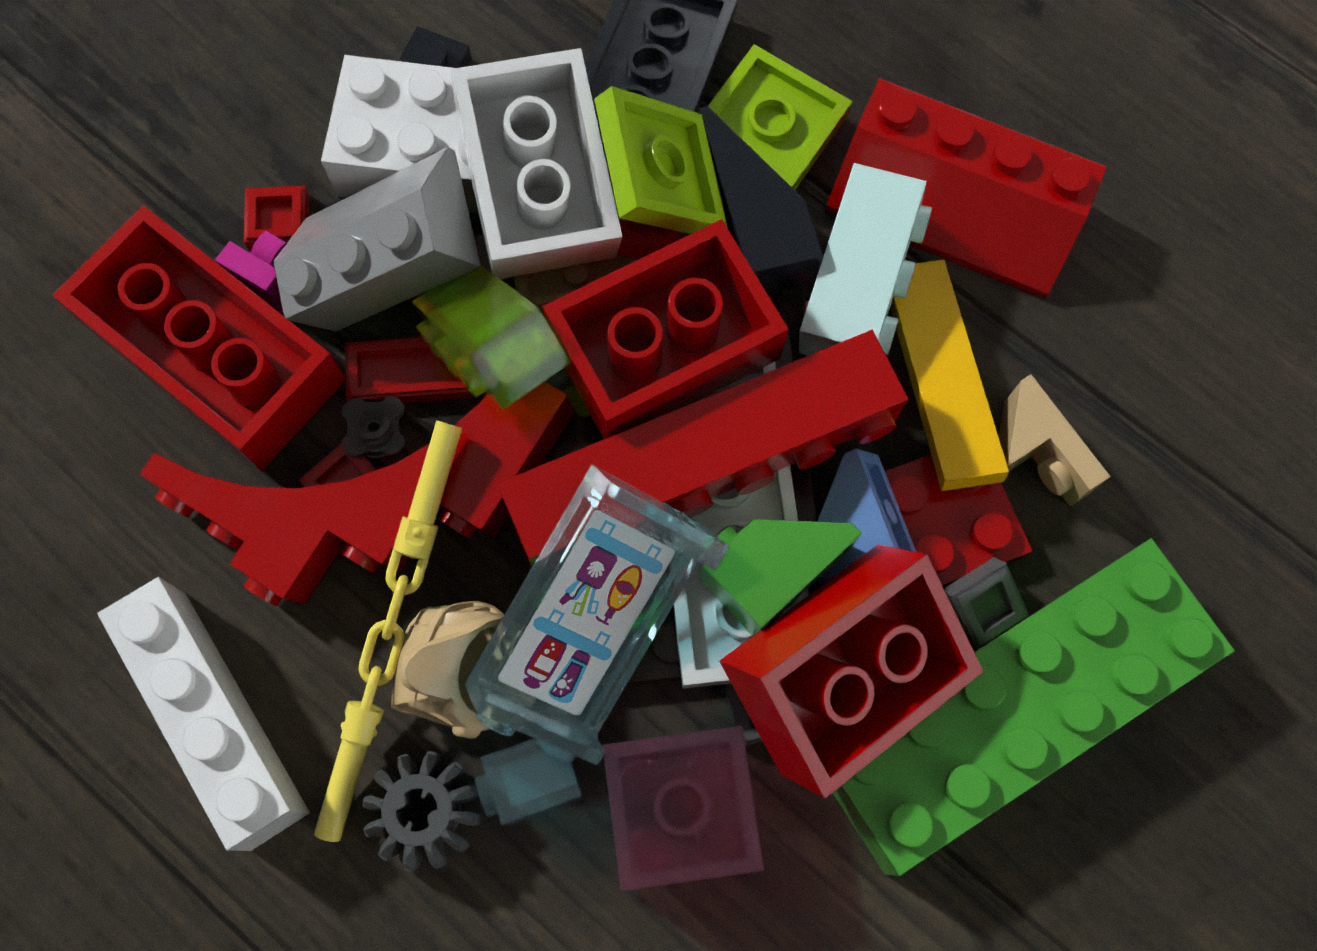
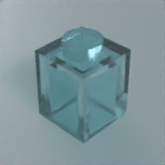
M560 729L480 757L485 770L484 775L475 777L480 801L486 816L490 817L498 814L501 825L509 827L584 799L564 736Z

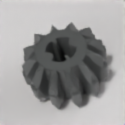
M428 751L422 761L420 773L412 756L403 754L398 757L397 765L401 779L398 780L394 775L384 770H379L374 777L376 782L387 790L384 799L376 796H365L362 805L364 808L381 811L382 815L381 819L372 821L364 827L365 836L379 837L389 833L388 838L380 847L378 856L385 861L391 860L404 848L402 861L403 869L406 871L418 870L422 862L424 849L428 861L434 869L445 867L447 856L442 842L445 841L452 849L458 852H465L470 844L463 835L456 831L458 823L467 826H478L480 824L481 816L479 814L461 811L460 804L472 801L478 797L479 790L475 785H464L453 790V787L462 778L465 768L461 764L453 762L439 775L441 759L440 755L436 752ZM422 793L421 797L423 799L436 800L437 810L428 814L429 827L422 830V823L409 822L408 812L417 808L415 797Z

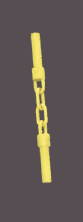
M436 420L408 517L402 516L385 578L388 587L394 594L386 620L379 621L370 628L364 644L358 670L361 678L367 685L362 701H348L346 705V719L341 723V744L314 831V836L321 840L329 842H339L341 840L368 746L371 745L372 739L377 736L376 725L381 722L384 710L372 703L377 686L387 684L396 673L398 659L405 639L403 629L396 622L404 595L414 593L419 589L423 581L439 527L434 523L462 432L461 427ZM402 555L418 559L413 579L409 584L406 575H401L398 581L396 580V573ZM381 631L384 640H390L393 634L395 637L386 670L382 675V670L379 666H374L371 672L369 671L373 650Z

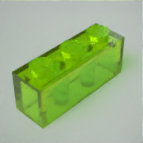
M482 265L473 271L430 289L412 301L424 319L423 322L415 327L432 353L437 358L441 357L455 377L459 375L475 397L486 392L503 410L571 363L539 308Z

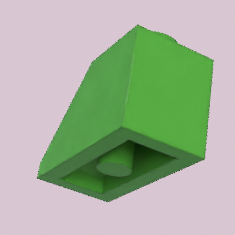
M753 519L739 533L732 526H729L717 535L701 553L707 562L702 566L699 580L744 628L754 636L776 620L854 546L862 532L853 523Z

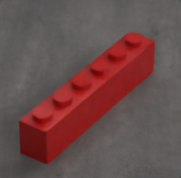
M872 329L497 484L533 572L548 568L550 574H557L594 511L599 510L647 535L651 532L649 524L673 514L677 521L695 517L713 506L714 503L711 498L735 488L738 495L754 492L775 479L773 472L797 463L799 469H807L818 465L832 457L836 453L834 447L856 437L860 444H866L887 435L896 428L894 421H896L907 403L908 397Z

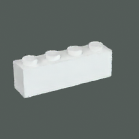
M157 577L97 613L227 851H252L310 813L184 591Z

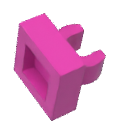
M265 231L256 240L251 253L229 241L215 259L216 263L280 314H283L274 260L287 243L268 231Z

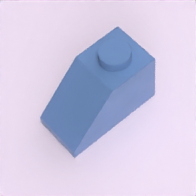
M859 449L845 453L817 522L853 523L862 534L854 546L817 580L820 587L878 544L917 552L879 456Z

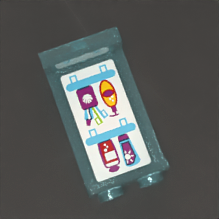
M591 465L465 682L466 689L477 711V719L491 730L505 736H512L516 730L537 739L538 745L543 750L562 761L572 762L575 756L598 765L605 754V750L598 740V733L695 567L700 562L716 571L730 545L706 525L604 470Z

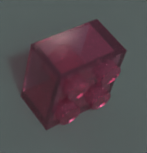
M742 726L603 745L621 891L764 871Z

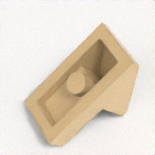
M1030 374L1021 380L1004 401L999 440L1008 470L1010 472L1032 457L1038 464V474L1045 486L1055 495L1062 496L1068 505L1072 506L1111 476L1035 378Z

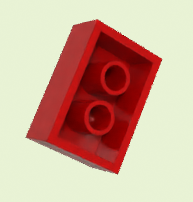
M722 219L542 306L547 337L604 439L692 404L779 360L789 330Z
M879 544L719 661L780 774L823 798H827L984 672L928 555Z

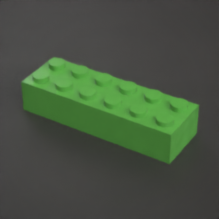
M1150 538L975 651L974 653L984 672L835 790L833 795L884 875L901 876L1235 650L1153 539Z

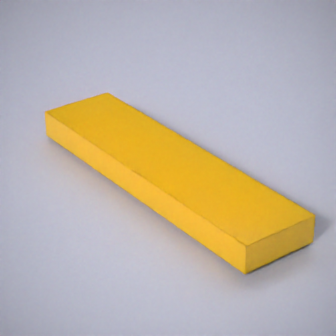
M945 260L916 263L906 298L893 296L890 308L893 317L898 318L896 330L941 491L1004 482L1009 470Z

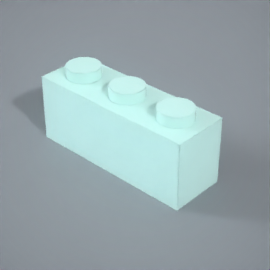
M857 163L853 164L800 328L799 353L809 356L873 329L885 355H888L898 323V318L888 316L893 296L906 298L916 263L905 260L910 241L922 244L932 212V207L921 205L927 181Z

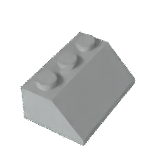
M447 147L307 217L274 260L284 317L289 321L337 332L481 267L455 150Z

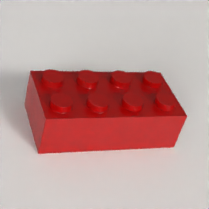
M144 205L52 295L84 327L261 472L346 381L345 376L330 352Z

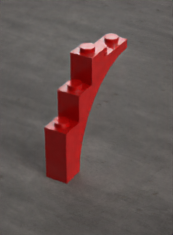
M511 363L484 399L454 425L461 427L462 432L438 512L441 507L444 509L437 519L470 540L477 529L495 539L510 516L497 483L542 465L576 411L567 394ZM429 444L393 465L342 482L302 488L244 486L200 475L156 453H153L139 475L160 487L154 498L168 508L187 518L196 510L211 520L206 531L223 543L238 550L229 564L249 576L243 585L245 589L274 606H278L282 599L305 605L339 552L372 573L376 571L380 563L388 567L402 516L408 517ZM401 556L397 569L398 572L401 571L409 557Z

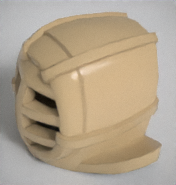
M468 601L437 607L429 606L422 609L408 625L404 634L405 639L398 659L396 673L394 674L391 708L404 714L416 715L445 726H450L454 735L469 739L477 738L481 731L500 725L504 721L505 715L525 716L532 706L534 697L498 680L501 670L524 633L522 624L504 615L495 606L480 601Z

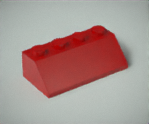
M879 78L856 128L825 211L837 216L854 163L927 181L921 205L932 207L931 216L922 244L910 241L909 245L1046 299L1088 217L1107 166Z

